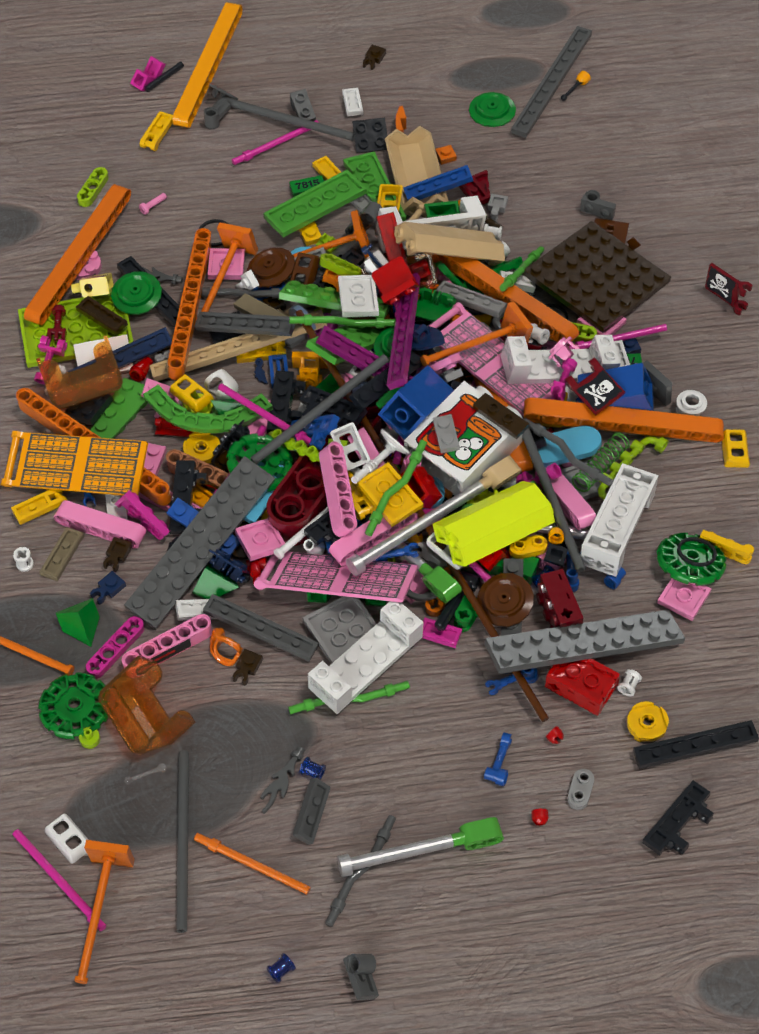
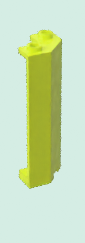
M522 481L433 523L436 541L449 545L453 564L465 567L554 523L555 519L551 503L537 485Z

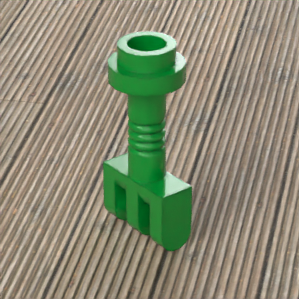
M442 261L436 262L439 270L453 284L468 289L466 281L461 282Z

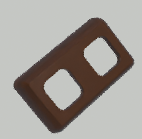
M299 252L290 281H295L297 274L306 275L303 284H312L316 277L320 257ZM302 257L311 259L309 267L299 266Z

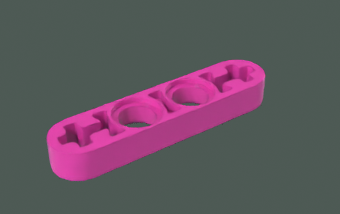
M130 617L86 664L87 674L95 676V679L102 677L144 632V623L140 617ZM138 624V626H139L138 628L134 627V628L132 629V627H131L132 625L136 626V625ZM118 638H127L124 644L117 643ZM106 651L114 652L111 658L103 656ZM92 667H99V670L94 669L92 671Z

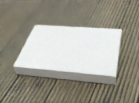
M372 275L338 276L342 317L379 316L376 286Z
M127 334L73 344L77 366L129 344ZM133 363L107 375L128 372Z

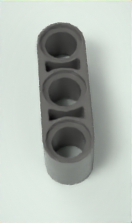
M370 202L359 213L365 230H368L376 222V216H378L379 209L382 208L376 202ZM352 221L345 229L346 235L353 234L354 227Z

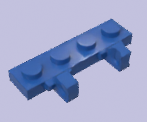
M335 414L318 416L300 432L304 431L308 437H312L309 443L310 446H315L317 450H321L326 443L325 438L327 435H331L330 432L337 429V423L340 418ZM293 420L291 422V425H293L298 420Z

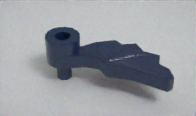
M372 244L361 248V251L365 255L369 254L378 267L383 266L371 252Z
M257 358L255 360L257 366L254 371L256 374L255 378L267 385L265 371L262 369L264 362L261 358Z

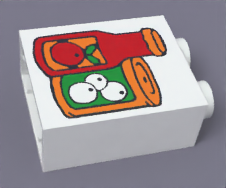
M465 381L404 440V446L411 454L416 450L420 440L427 442L422 453L421 467H424L432 477H437L443 483V486L451 491L454 496L484 478L482 474L489 467L509 456L523 442L522 435L515 439L473 409V404L484 393L491 397L493 396L486 388L478 386L475 389ZM507 406L508 409L522 418L515 408ZM452 414L460 450L441 454L433 418Z

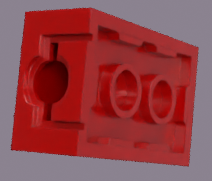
M593 659L556 664L552 666L546 675L545 687L598 716L617 688L620 674Z

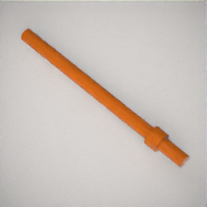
M196 833L194 841L207 846L208 850L214 853L219 852L306 895L310 892V886L221 844V841L215 838L210 839L200 833Z

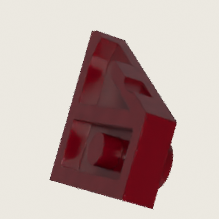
M487 170L473 175L472 182L459 186L467 197L478 196L482 205L490 200Z

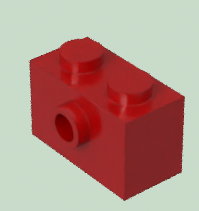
M416 466L407 484L424 503L423 508L430 509L443 496L434 484L433 477L427 473L425 468Z

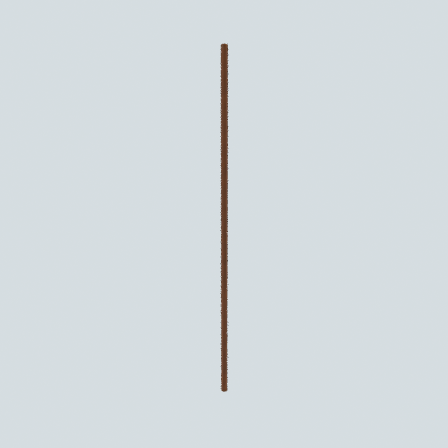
M298 310L295 313L296 316H304L302 310ZM302 324L310 339L317 337L311 325L304 326ZM322 357L339 387L343 386L346 382L337 367ZM351 391L347 395H345L348 401H351L349 398V396L352 394ZM365 415L361 423L377 450L381 453L385 447ZM390 455L384 459L385 463L389 462L397 473L401 475ZM422 508L416 512L418 518L425 515ZM432 524L425 528L429 536L434 532ZM437 541L434 543L441 550L446 548L443 543ZM446 562L490 637L499 636L460 570H456ZM513 671L514 677L542 722L549 719L548 715L521 671Z

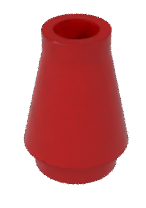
M145 357L130 368V377L136 382L145 380L150 365L153 364L152 359Z

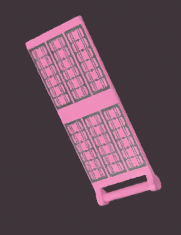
M459 302L455 303L452 309L429 325L437 329L456 314L461 315L441 330L445 339V344L439 346L442 350L492 332L467 312ZM496 338L458 352L461 360L457 362L511 407L515 408L523 417L525 399L530 397L551 399L552 397L551 387L553 383H507L500 356L505 342L501 338Z
M287 551L271 581H268L267 578L277 560H279L275 554L271 555L260 577L256 578L254 587L259 590L275 588L402 603L415 577L418 566L372 561L365 566L366 570L363 573L355 576L350 572L347 565L341 566L333 556Z

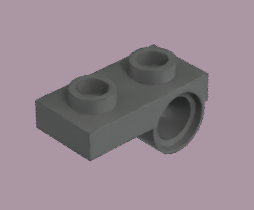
M306 89L290 93L291 107L296 112L297 117L315 121L316 116Z
M589 190L583 195L580 211L613 220L616 204L601 200L599 192L595 190Z
M351 954L345 957L343 961L356 999L374 1000L379 994L372 976L376 969L375 957L372 954Z

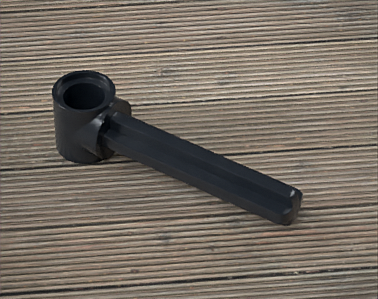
M461 569V574L474 593L481 577ZM463 591L446 604L434 624L438 631L446 629L465 595Z

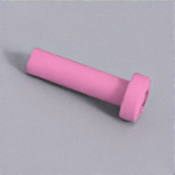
M162 193L146 204H139L141 213L144 215L148 214L149 209L167 199L166 194Z

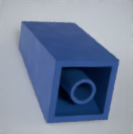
M643 363L605 370L625 391L623 396L609 406L654 411L653 382ZM593 372L578 375L577 384ZM579 397L576 398V402L583 403Z
M427 365L394 394L378 415L405 440L454 389Z

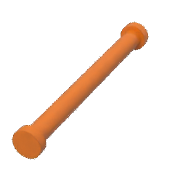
M0 636V645L64 672L68 676L73 674L75 668L73 665L63 664Z

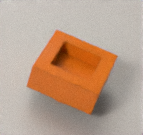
M451 145L435 149L441 165L457 161V155Z

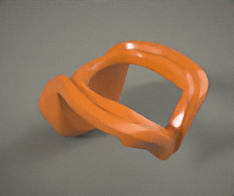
M214 628L210 639V652L212 656L222 665H234L241 655L243 648L233 639L225 637L223 628ZM222 642H225L237 651L232 660L219 654L218 648Z

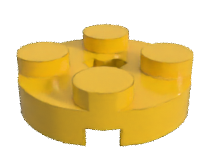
M193 432L183 442V452L210 464L214 457L213 451L220 445L217 436L214 437L210 433ZM200 446L206 448L204 450H198Z
M649 701L635 704L627 717V728L638 742L659 740L665 736L669 724L666 711L661 706L659 708ZM644 718L653 721L651 725L644 724Z

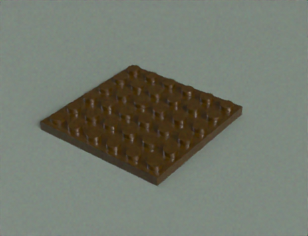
M593 221L532 263L523 273L525 277L602 333L671 280L670 275L609 232H606V230Z

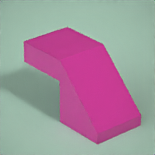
M150 56L145 70L136 69L130 84L144 91V87L162 74L166 64Z

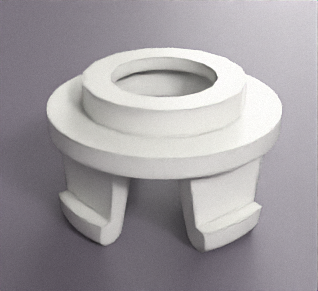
M683 391L676 400V413L700 416L706 410L707 399L698 391ZM693 398L699 401L697 405H689L687 402L692 401Z

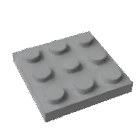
M343 596L303 617V623L315 641L319 642V647L331 664L376 625V622L360 599Z

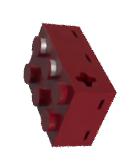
M559 569L540 574L536 598L538 604L543 606V616L546 621H549V628L583 624L584 617L564 570Z

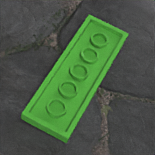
M345 170L263 213L264 219L284 238L367 194V188L348 170Z
M290 281L279 292V299L341 311L339 292H336L335 288L332 287L321 288L316 284L305 285L299 281ZM377 297L379 316L371 317H383L385 319L392 305L385 304L381 297Z
M344 325L334 329V331L369 351L374 349L376 337L390 327L376 329ZM318 336L307 341V348L333 365L346 361L317 344Z

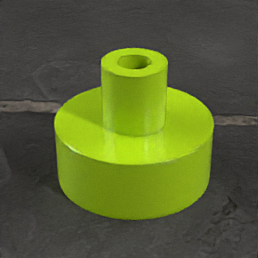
M90 727L84 728V736L79 735L80 743L84 748L92 749L100 743V734L97 729L92 732L89 729Z

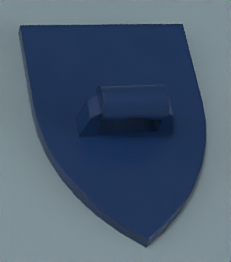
M425 324L414 325L411 350H426L445 344L444 336L440 330Z

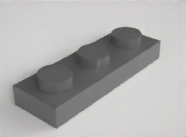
M316 777L310 779L293 832V836L307 845L314 843L331 788Z

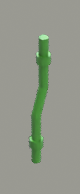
M540 246L533 250L519 268L504 279V282L499 287L500 290L505 291L508 287H512L526 268L540 258L544 248Z
M311 314L289 316V324H304V326L334 323L351 327H376V329L395 326L396 319H384L383 317L354 320L337 316H312Z
M419 441L416 450L412 452L409 458L410 462L403 477L384 492L376 510L372 512L369 518L370 523L365 531L366 535H373L377 524H380L382 521V514L390 497L409 482L417 464H420L423 458L422 453L427 445L426 441Z
M408 680L394 685L392 683L384 685V688L359 694L351 702L363 703L383 696L390 697L395 695L396 692L409 689L410 685ZM308 698L303 700L302 703L289 706L288 709L291 715L304 710L306 712L314 710V707L324 705L325 703L320 698Z

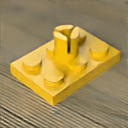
M387 462L362 478L357 483V486L377 508L384 492L402 477ZM406 484L390 497L382 515L390 526L393 527L423 508L424 503Z

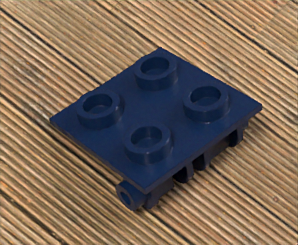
M209 550L216 555L209 562L213 568L222 574L227 571L226 576L236 583H243L246 577L244 574H250V571L246 570L247 565L239 560L233 559L232 561V556L223 550Z

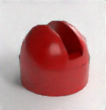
M558 726L554 727L546 736L552 744L560 743L557 739L558 737L561 740L564 738V734Z
M539 808L531 811L532 820L536 825L542 826L546 824L549 818L547 809Z

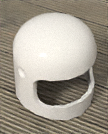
M224 369L217 370L206 378L204 387L209 392L215 394L218 400L233 399L218 390V386L221 383L238 392V383ZM215 377L222 380L216 387L209 389V385Z

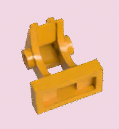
M292 351L293 368H299L300 374L296 376V380L306 382V389L309 385L316 387L323 381L320 369H328L324 360L315 352Z

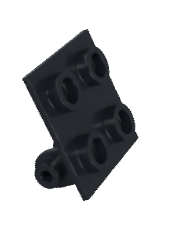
M385 117L352 121L356 153L387 150L385 138L388 135Z
M244 420L238 425L235 423L229 430V434L225 433L219 441L222 444L214 449V457L211 462L224 450L228 451L235 441L240 440V437L250 434V430L242 426Z

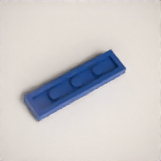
M468 165L403 187L407 201L412 197L421 200L472 182L473 178Z
M177 498L166 513L187 528L199 511L180 498ZM232 534L220 550L232 555L240 544L238 538Z

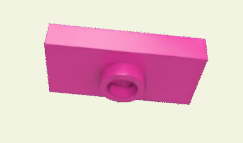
M425 617L423 620L422 638L456 649L462 629L447 625L445 630L438 631L434 625L436 620Z

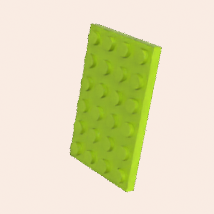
M111 293L92 296V299L128 322V325L116 336L127 334L128 342H133L128 314L119 311L114 306ZM75 298L58 303V305H63L66 310V315L62 317L61 328H66V342L68 344L64 352L65 355L59 356L54 354L51 363L76 359L73 344L116 337L76 310V306L85 298ZM26 308L18 309L27 367L41 366L44 363L46 352H41L38 345L40 344L41 336H47L48 328H54L55 316L51 313L43 325H39L25 320L24 312ZM52 335L50 347L56 348L58 341H54V335Z

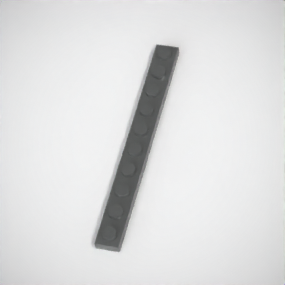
M580 26L576 27L512 126L511 133L524 138L528 136L590 39L592 30Z

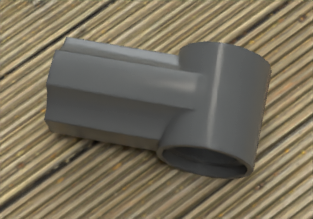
M221 98L212 107L204 109L206 128L216 129L219 127V120L231 109V104L227 99Z

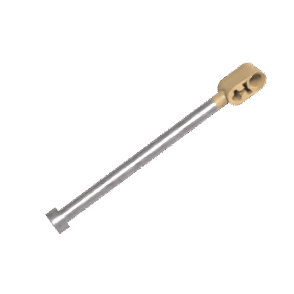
M510 455L489 467L482 474L484 478L360 556L354 554L347 558L346 565L353 575L358 576L366 570V565L490 487L495 490L510 482L522 472L521 468Z

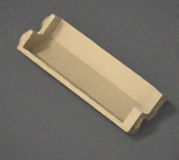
M418 126L409 135H406L395 129L385 138L396 185L406 187L441 174L432 135L428 130ZM402 189L400 205L405 214L412 216L419 204L448 202L446 191L421 200L412 197L407 201L404 189Z
M405 221L395 226L394 235L396 243L401 244L406 241L405 247L408 256L419 252L489 260V265L496 266L505 261L504 244L498 241L492 232Z

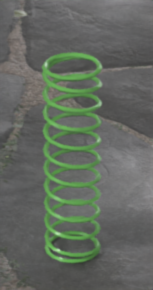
M614 433L612 438L608 439V443H605L604 447H601L600 451H597L596 455L592 456L587 465L592 461L597 468L601 469L603 474L629 448V440L621 433ZM620 435H622V436H624V437L626 438V440L628 441V446H627L625 440H624ZM614 436H619L624 441L625 448H622L621 444L614 439ZM612 440L617 447L621 448V452L609 441ZM608 444L613 451L617 452V456H614L612 451L606 448L605 445ZM604 448L607 454L613 456V460H610L604 452H601V449ZM600 453L604 459L609 461V464H606L597 454ZM596 457L601 464L605 465V469L598 462L594 461L593 458ZM579 470V473L573 476L572 483L577 490L588 492L590 487L597 481L594 479L593 482L589 481L581 473L582 470ZM577 477L582 478L588 486H585L582 483H580ZM574 478H576L580 485L588 487V489H578L574 484Z

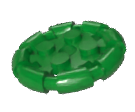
M258 433L240 437V440L235 441L227 452L228 461L226 463L229 473L234 470L239 463L238 461H241L244 456L251 460L250 457L274 438L266 434L259 436ZM283 445L276 449L279 452L277 455L272 452L261 461L265 466H259L273 477H276L274 483L266 492L274 491L294 464L290 450Z
M676 533L670 535L669 538L663 539L657 548L659 566L665 573H669L672 579L687 585L695 583V586L709 585L714 583L715 580H719L725 573L726 558L723 551L719 547L717 548V546H714L717 552L716 559L708 566H693L680 558L677 552L679 542L688 537L700 538L698 534ZM689 541L681 546L682 554L691 561L703 563L713 558L712 550L703 543Z
M76 672L75 675H62L50 683V687L44 689L38 705L41 712L39 713L40 720L48 731H53L55 736L63 739H75L79 735L84 736V728L90 727L89 729L92 732L96 729L99 730L101 728L100 725L108 720L111 713L110 691L101 680H96L95 676L91 674ZM76 683L77 687L69 688V684ZM95 699H100L102 702L96 703ZM73 701L80 702V705L76 708L69 707ZM93 714L97 716L95 720L90 718ZM60 719L62 723L57 725L56 723ZM81 725V728L73 729V726Z

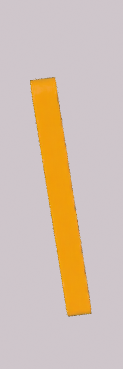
M225 3L174 111L173 125L186 128L191 127L207 93L209 84L212 82L240 21L243 11L242 5Z

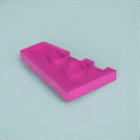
M128 490L115 503L118 508L123 506L127 509V515L132 519H139L141 525L157 539L161 540L170 532L166 523L159 520L154 515L153 510L140 501V497L136 493Z

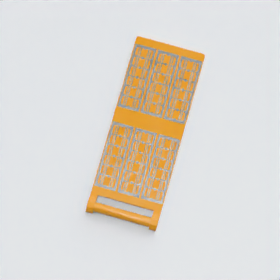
M12 431V443L5 475L1 480V485L4 487H25L124 495L130 490L137 495L139 494L148 448L146 441ZM21 439H24L16 478L11 480L19 442Z

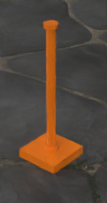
M358 210L351 212L354 227L353 234L301 251V253H308L322 247L328 250L354 240L356 242L359 241L361 248L365 245H370ZM298 253L292 254L294 258L297 257Z
M219 222L217 229L224 249H229L201 312H209L236 250L245 249V253L257 254L258 247L252 229Z
M512 301L507 304L500 326L502 329L428 356L423 355L420 357V361L426 367L431 362L504 335L525 336L528 345L533 326L516 303Z
M86 840L84 848L91 862L103 863L78 976H75L74 979L77 983L87 984L88 982L87 972L111 866L117 865L133 868L135 859L129 845Z

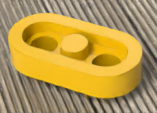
M541 535L524 537L510 544L509 553L515 559L542 555L547 551L548 541Z

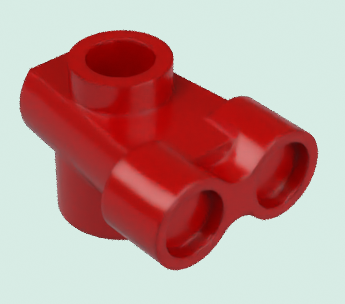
M266 557L253 561L246 560L247 569L253 578V584L256 578L260 577L267 564Z

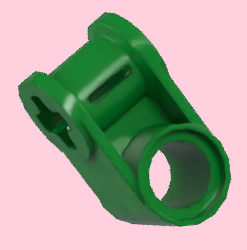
M464 595L455 611L454 626L461 628L462 632H467L471 629L478 615Z

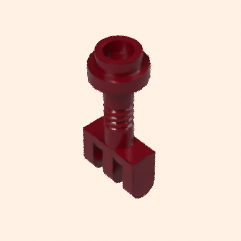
M55 305L52 308V315L55 316L54 328H48L47 336H49L51 341L52 335H54V341L59 340V335H61L62 340H66V328H61L62 317L66 315V310L63 305Z

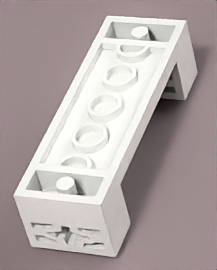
M478 196L461 198L459 205L460 214L408 220L405 222L483 231L487 215ZM396 206L379 209L378 216L394 212L397 225L404 222ZM377 222L375 235L382 252L386 253ZM406 241L402 242L404 250L406 249Z
M595 335L589 349H571L574 353L571 358L577 362V367L569 376L571 375L578 382V375L593 372L588 361L594 357L604 370L619 367L621 363L613 336ZM507 336L500 356L508 384L553 383L554 380H560L563 369L556 366L557 363L553 359H549L551 355L549 353L550 350H528L525 336ZM556 355V358L562 364L563 359Z
M622 463L582 544L581 558L586 567L617 577L623 564L626 546L644 508L649 509L655 496L659 475Z
M388 602L380 609V621L330 666L322 661L308 673V688L338 714L423 637L424 622L401 602Z

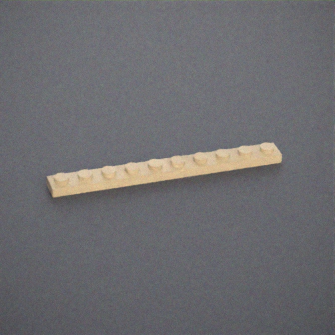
M322 310L308 313L312 316H324ZM327 323L315 324V330L323 328L324 325L327 326ZM297 324L294 327L292 336L244 334L189 352L185 372L307 332L301 324ZM168 359L150 365L154 381L158 382L169 378Z

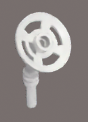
M381 429V434L387 442L386 448L373 460H369V462L364 464L362 469L351 478V481L354 484L358 483L366 475L375 471L378 465L395 451L406 455L411 453L385 430Z

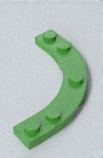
M159 384L143 394L146 401L162 418L177 427L192 432H228L235 423L238 425L244 420L242 426H246L262 417L244 405L224 412L222 415L213 416V414L191 413L174 402ZM262 393L250 400L268 412L273 410L272 404Z

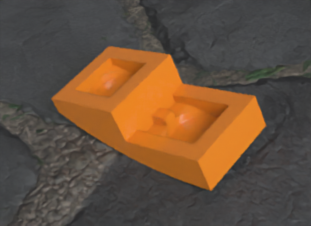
M399 106L396 114V129L401 132L406 129V115L403 106Z

